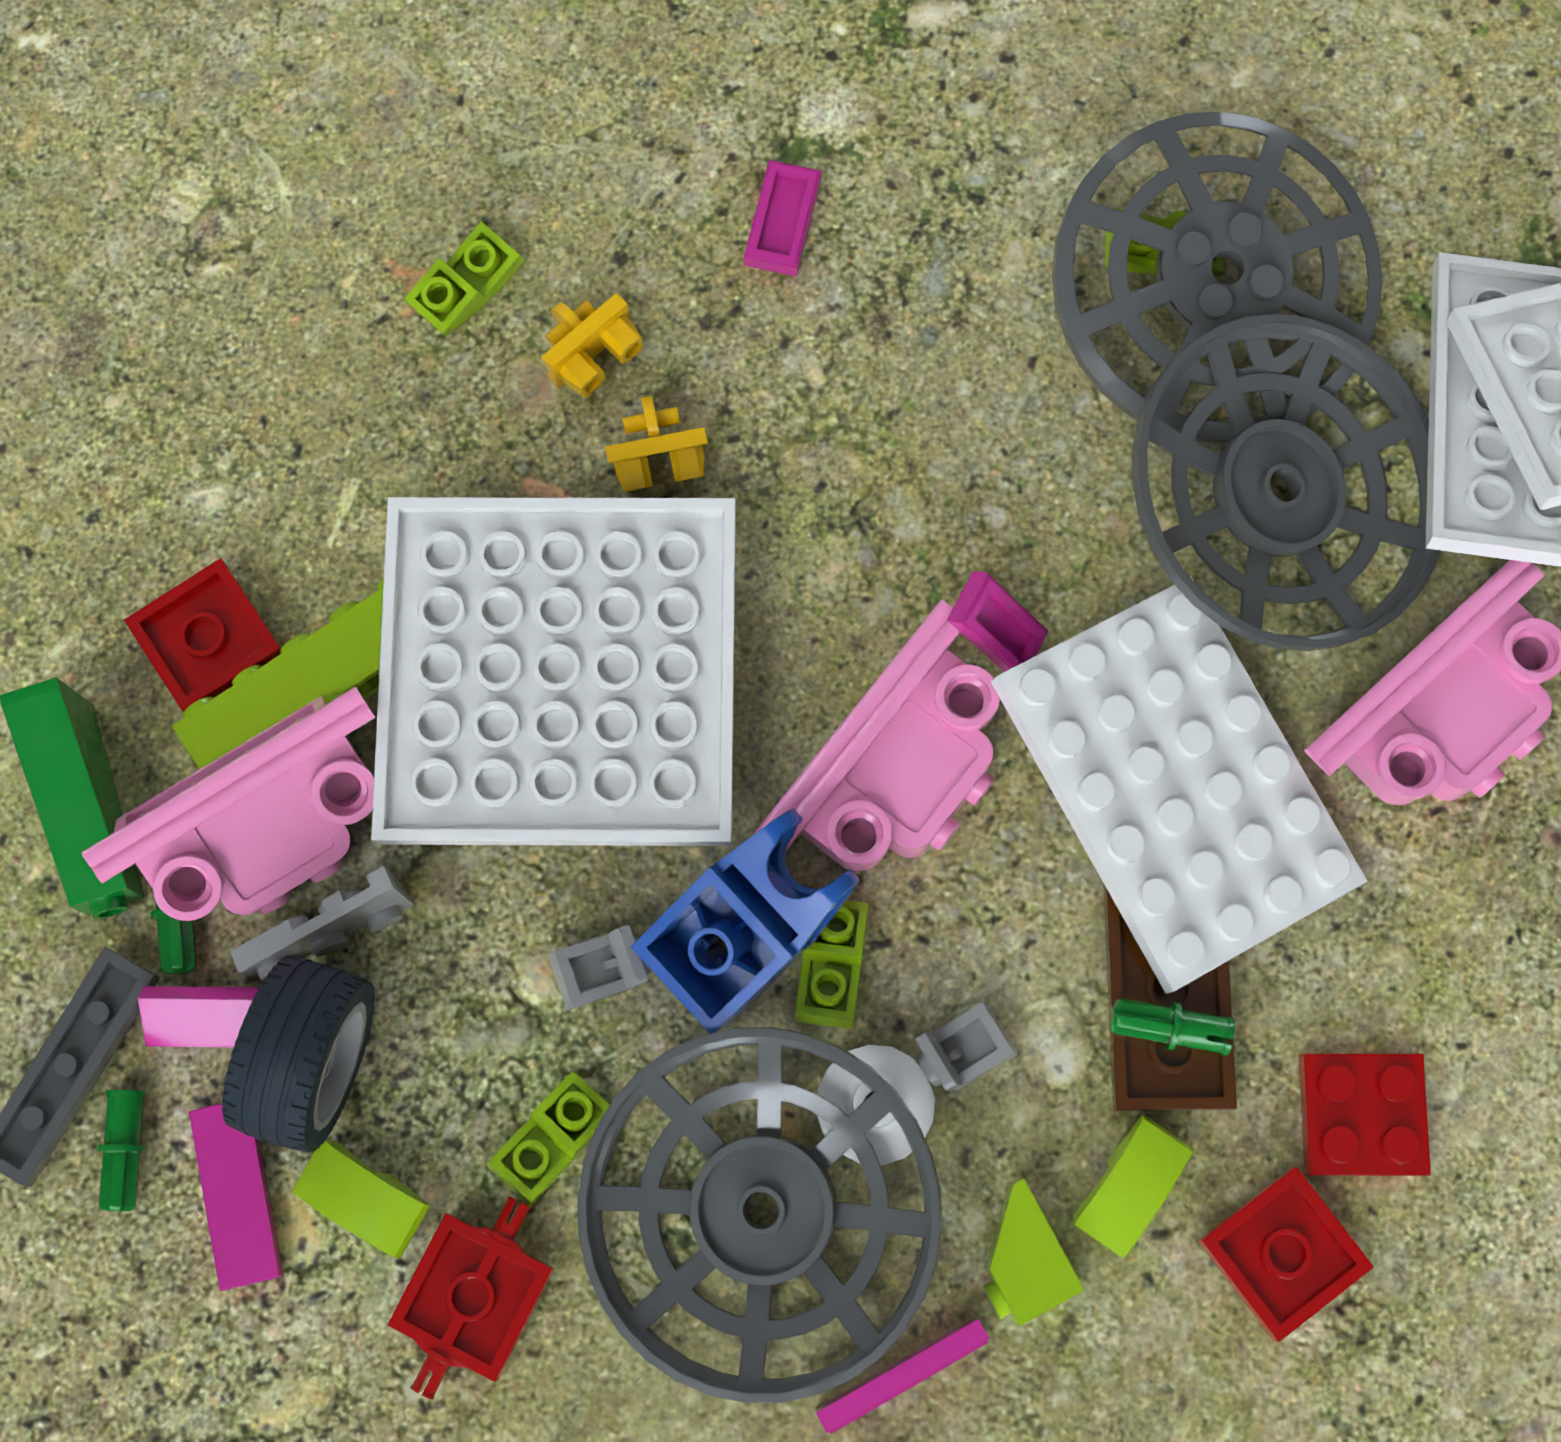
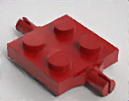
M507 1197L508 1200L493 1229L475 1227L450 1213L444 1214L387 1326L412 1338L423 1352L428 1354L414 1383L410 1386V1389L416 1393L423 1391L422 1396L433 1400L435 1398L434 1395L449 1366L468 1368L493 1382L499 1381L555 1270L554 1267L527 1254L519 1243L514 1240L531 1207L525 1203H520L512 1217L519 1203V1200L513 1197Z

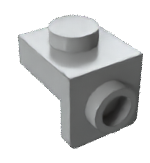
M629 925L616 928L606 935L553 951L548 955L566 1011L629 991L647 981L645 971L648 969V965L631 948L639 938L633 937Z
M986 1002L977 1004L934 1033L925 1032L916 1038V1042L923 1052L917 1056V1061L922 1071L935 1087L942 1084L947 1091L959 1092L1018 1054Z

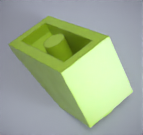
M1025 1179L1017 1180L1008 1185L985 1266L991 1282L982 1287L998 1318L1001 1320L1010 1315L1013 1323L1021 1326L1085 1290Z

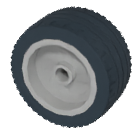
M286 956L272 967V970L269 971L254 996L235 1041L222 1096V1113L226 1125L248 1136L268 1141L281 1147L309 1153L316 1151L324 1143L337 1123L350 1095L364 1056L374 1014L375 992L373 984L351 972L330 967L310 959Z

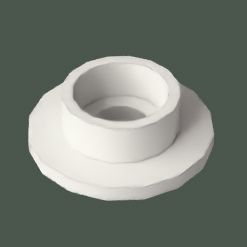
M866 1045L848 1051L870 1065L897 1091L917 1119L923 1135L926 1137L934 1119L935 1097L930 1081L917 1062L909 1055L889 1046ZM835 1063L828 1067L818 1087L819 1095L838 1106L848 1116L865 1101L869 1094L873 1093L860 1079ZM891 1112L865 1134L873 1146L881 1166L904 1159L912 1152L901 1126ZM817 1115L822 1133L826 1137L835 1128ZM852 1148L843 1154L860 1164Z

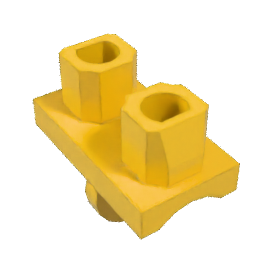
M616 292L596 310L587 300L574 311L562 302H558L553 306L551 313L558 324L545 335V338L553 347L542 355L541 358L549 371L547 378L558 389L566 384L583 398H587L606 379L604 371L594 362L593 359L607 348L621 364H624L641 352L644 345L642 336L630 319L628 304Z
M652 395L641 397L644 413L622 417L625 434L647 430L649 438L605 446L608 464L614 463L616 475L624 492L653 486L647 456L669 452L675 482L704 476V452L702 445L708 444L705 427L660 436L659 427L680 424L677 407L655 411Z

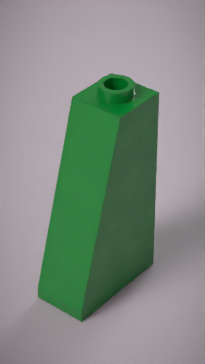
M57 677L0 695L1 707L69 906L87 915L92 914L94 919L108 918L127 911L128 902L144 897L136 863L101 883L82 856V851L114 833L116 819L123 816L94 705Z

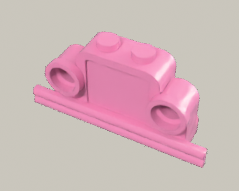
M1509 560L1305 749L1304 752L1328 776L1333 774L1343 763L1346 764L1379 799L1388 804L1406 805L1428 794H1432L1437 799L1443 801H1453L1469 791H1472L1478 798H1481L1505 776V773L1498 767L1512 753L1521 760L1546 737L1538 728L1550 717L1552 702L1549 694L1540 683L1552 679L1561 671V631L1554 624L1546 620L1534 618L1518 602L1525 593L1544 577L1543 572L1530 562Z
M940 600L753 834L783 813L794 808L803 819L797 826L795 834L788 843L786 850L800 835L840 866L852 871H866L873 868L882 860L889 848L902 857L914 858L924 854L930 846L940 851L960 826V823L953 819L966 800L973 806H976L995 781V778L987 773L993 758V746L989 738L982 731L994 717L1000 702V698L991 684L994 678L989 672L981 667L966 664L947 650L960 634L947 621L953 609L951 605Z
M356 686L327 704L323 697L320 696L116 819L114 833L82 851V856L101 883L136 863L153 888L154 899L158 907L166 915L177 920L191 921L202 918L216 907L219 900L227 910L238 915L252 914L259 909L262 914H268L291 899L293 894L290 890L310 878L313 883L320 882L333 875L343 866L341 859L346 855L350 847V834L347 825L359 822L372 811L374 776L365 766L346 735L374 719L375 716Z

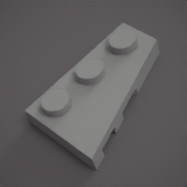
M386 867L378 868L366 875L370 884L369 888L363 891L354 890L347 893L345 891H337L321 900L322 905L318 908L320 915L309 920L306 915L287 919L231 950L230 953L238 972L253 980L260 977L261 982H263L269 971L272 970V967L286 956L301 958L312 952L315 953L316 957L325 956L345 947L349 943L347 936L369 927L370 932H375L394 925L403 918L401 911L414 905L406 885Z

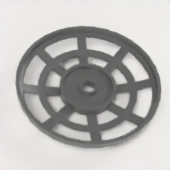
M1226 112L1188 113L1160 120L1130 134L1106 152L1083 178L1064 211L1055 240L1052 266L1055 308L1064 338L1078 365L1105 397L1124 413L1138 420L1146 398L1138 394L1116 375L1098 352L1090 335L1122 322L1127 333L1141 351L1160 367L1164 368L1177 353L1170 350L1156 338L1140 316V314L1164 304L1172 316L1188 329L1178 353L1192 341L1219 325L1246 316L1277 314L1282 307L1301 317H1307L1335 326L1369 346L1380 310L1382 274L1379 248L1370 218L1355 189L1336 165L1306 140L1273 123L1252 116ZM1223 126L1248 130L1265 136L1266 139L1258 161L1231 155L1200 156L1192 159L1176 131L1192 127ZM1153 140L1155 141L1169 168L1159 172L1145 183L1128 202L1124 211L1091 202L1098 186L1118 163L1140 146ZM1286 148L1301 155L1325 176L1343 199L1349 211L1348 214L1325 220L1321 210L1307 192L1290 177L1279 171ZM1207 172H1231L1245 174L1252 178L1242 203L1232 201L1213 202L1200 174ZM1178 183L1191 211L1183 216L1172 229L1140 218L1144 209L1157 195L1170 185ZM1273 187L1282 192L1297 206L1310 226L1283 234L1275 222L1263 213ZM1081 223L1114 233L1110 243L1108 260L1109 286L1113 300L1082 314L1076 298L1073 269L1076 238ZM1358 234L1366 257L1368 277L1366 309L1361 325L1335 309L1340 278L1338 252L1335 242ZM1130 240L1159 250L1156 261L1157 282L1134 292L1130 291L1127 273ZM1319 247L1323 269L1320 299L1292 285L1294 275L1292 256ZM1225 257L1235 264L1238 271L1235 283L1224 284L1214 277L1211 270L1214 258ZM1267 337L1243 340L1251 366L1235 368L1237 378L1247 374L1265 372L1281 374L1305 357L1312 343L1298 339L1282 354L1273 357ZM1201 358L1194 361L1173 381L1160 401L1154 416L1180 432L1182 424L1188 416L1176 413V410L1190 381L1200 385L1217 387L1211 367L1199 364ZM1342 362L1330 378L1320 387L1335 396L1355 371ZM1259 392L1266 416L1253 419L1254 423L1271 419H1283L1287 407L1284 393ZM1311 405L1308 416L1318 409ZM1205 420L1194 441L1227 443L1235 437L1230 422Z
M1283 314L1246 316L1219 325L1188 344L1164 367L1148 391L1137 420L1132 448V486L1139 519L1151 549L1170 580L1192 605L1219 626L1248 641L1276 649L1315 651L1340 647L1371 635L1399 617L1418 597L1432 574L1440 550L1426 548L1428 416L1408 384L1385 359L1364 342L1335 326L1307 317ZM1263 337L1295 342L1298 339H1302L1312 343L1297 377L1288 374L1265 372L1247 374L1238 378L1228 344ZM1207 354L1217 388L1209 392L1194 406L1182 424L1180 432L1154 417L1156 410L1173 381L1194 361ZM1330 356L1345 363L1366 380L1387 404L1395 419L1366 432L1361 422L1346 405L1331 393L1319 387ZM1269 391L1289 395L1290 398L1283 419H1271L1255 424L1244 394ZM1223 404L1235 437L1218 454L1194 440L1205 420ZM1311 405L1329 417L1345 434L1349 442L1332 450L1323 438L1306 427L1305 423ZM1405 438L1413 456L1419 483L1420 516L1418 527L1386 519L1387 488L1382 464L1377 452ZM1149 441L1173 455L1171 463V489L1176 513L1181 524L1162 532L1154 512L1148 483L1147 448ZM1357 462L1362 467L1367 489V513L1345 506L1346 483L1342 470ZM1188 464L1213 477L1216 507L1196 517L1193 513L1188 493ZM1272 475L1280 476L1285 480L1289 488L1287 502L1278 499L1273 494L1270 487ZM1228 527L1238 540L1248 546L1249 550L1244 574L1238 572L1224 561L1209 544L1206 537ZM1336 527L1361 535L1359 543L1350 558L1338 571L1333 573L1317 545L1325 541L1335 531ZM1380 541L1412 549L1408 565L1394 589L1375 609L1365 615L1344 587L1352 583L1368 566L1378 549ZM1192 545L1197 555L1217 576L1231 587L1242 592L1239 618L1228 613L1205 595L1183 570L1174 552ZM1296 555L1314 583L1300 587H1279L1266 584L1271 556L1287 557ZM1324 598L1345 625L1331 632L1305 636L1268 632L1262 630L1264 601L1294 605L1315 602Z
M775 1027L733 1028L699 1036L666 1051L637 1072L613 1099L595 1129L583 1162L577 1198L578 1235L586 1271L601 1306L622 1337L647 1362L675 1381L710 1396L744 1403H782L815 1396L850 1381L878 1361L905 1332L925 1299L937 1265L943 1228L941 1188L932 1152L917 1119L897 1091L870 1065L839 1045L804 1032ZM758 1045V1081H745L721 1087L699 1097L690 1104L665 1078L678 1067L707 1053L736 1046ZM783 1047L803 1050L835 1063L860 1079L873 1094L848 1116L838 1106L821 1095L797 1085L783 1083ZM647 1095L672 1121L662 1131L649 1154L640 1186L604 1185L607 1163L617 1136L634 1107ZM748 1099H758L757 1135L747 1136L727 1144L704 1119L710 1112L728 1104ZM782 1101L790 1102L812 1111L829 1122L835 1129L811 1151L793 1140L781 1137ZM889 1112H891L901 1126L916 1158L924 1192V1212L889 1207V1193L882 1166L873 1146L865 1136ZM686 1135L706 1157L707 1161L698 1173L692 1189L660 1188L668 1159L680 1139ZM850 1148L857 1155L865 1173L871 1205L836 1201L834 1187L826 1169ZM764 1192L776 1200L779 1207V1215L773 1225L761 1226L755 1223L749 1216L748 1201L754 1193ZM602 1210L639 1212V1227L644 1249L655 1274L662 1284L634 1308L623 1293L609 1260L603 1233ZM659 1213L690 1215L692 1231L700 1250L679 1269L673 1264L664 1244L659 1223ZM835 1227L868 1230L869 1237L861 1261L850 1279L843 1284L821 1255L827 1248ZM888 1233L921 1237L923 1241L920 1259L910 1287L892 1317L878 1331L856 1299L866 1289L879 1266ZM716 1268L730 1278L747 1283L745 1317L735 1315L715 1306L700 1296L693 1288ZM802 1273L825 1301L820 1306L800 1315L782 1319H770L773 1285L791 1280ZM678 1302L688 1313L706 1325L729 1335L743 1337L739 1375L722 1373L690 1360L665 1343L650 1326ZM836 1317L859 1347L846 1358L815 1372L787 1378H764L768 1340H780L804 1335L828 1324Z

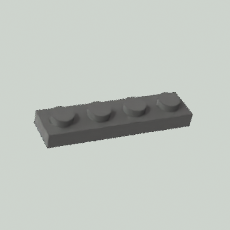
M107 947L103 948L0 1113V1173L24 1187L33 1186L140 1012L138 997L143 986H156L160 980L159 976Z

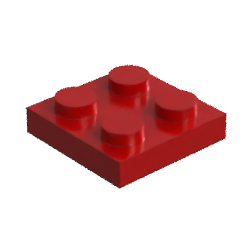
M221 558L124 619V622L182 712L194 702L205 697L215 698L232 687V680L243 670L254 665L264 666L281 654V646L227 564Z
M1424 1054L1298 1055L1304 1176H1431Z
M1297 1166L1288 1169L1197 1240L1274 1342L1282 1341L1374 1268Z

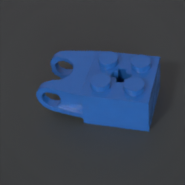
M794 808L774 819L717 863L710 866L631 946L709 1034L718 1032L734 1021L815 942L859 882V878L851 869L822 888L805 887L793 879L786 866L785 853L788 843L793 838L797 826L803 819ZM722 941L725 942L728 952L720 945Z

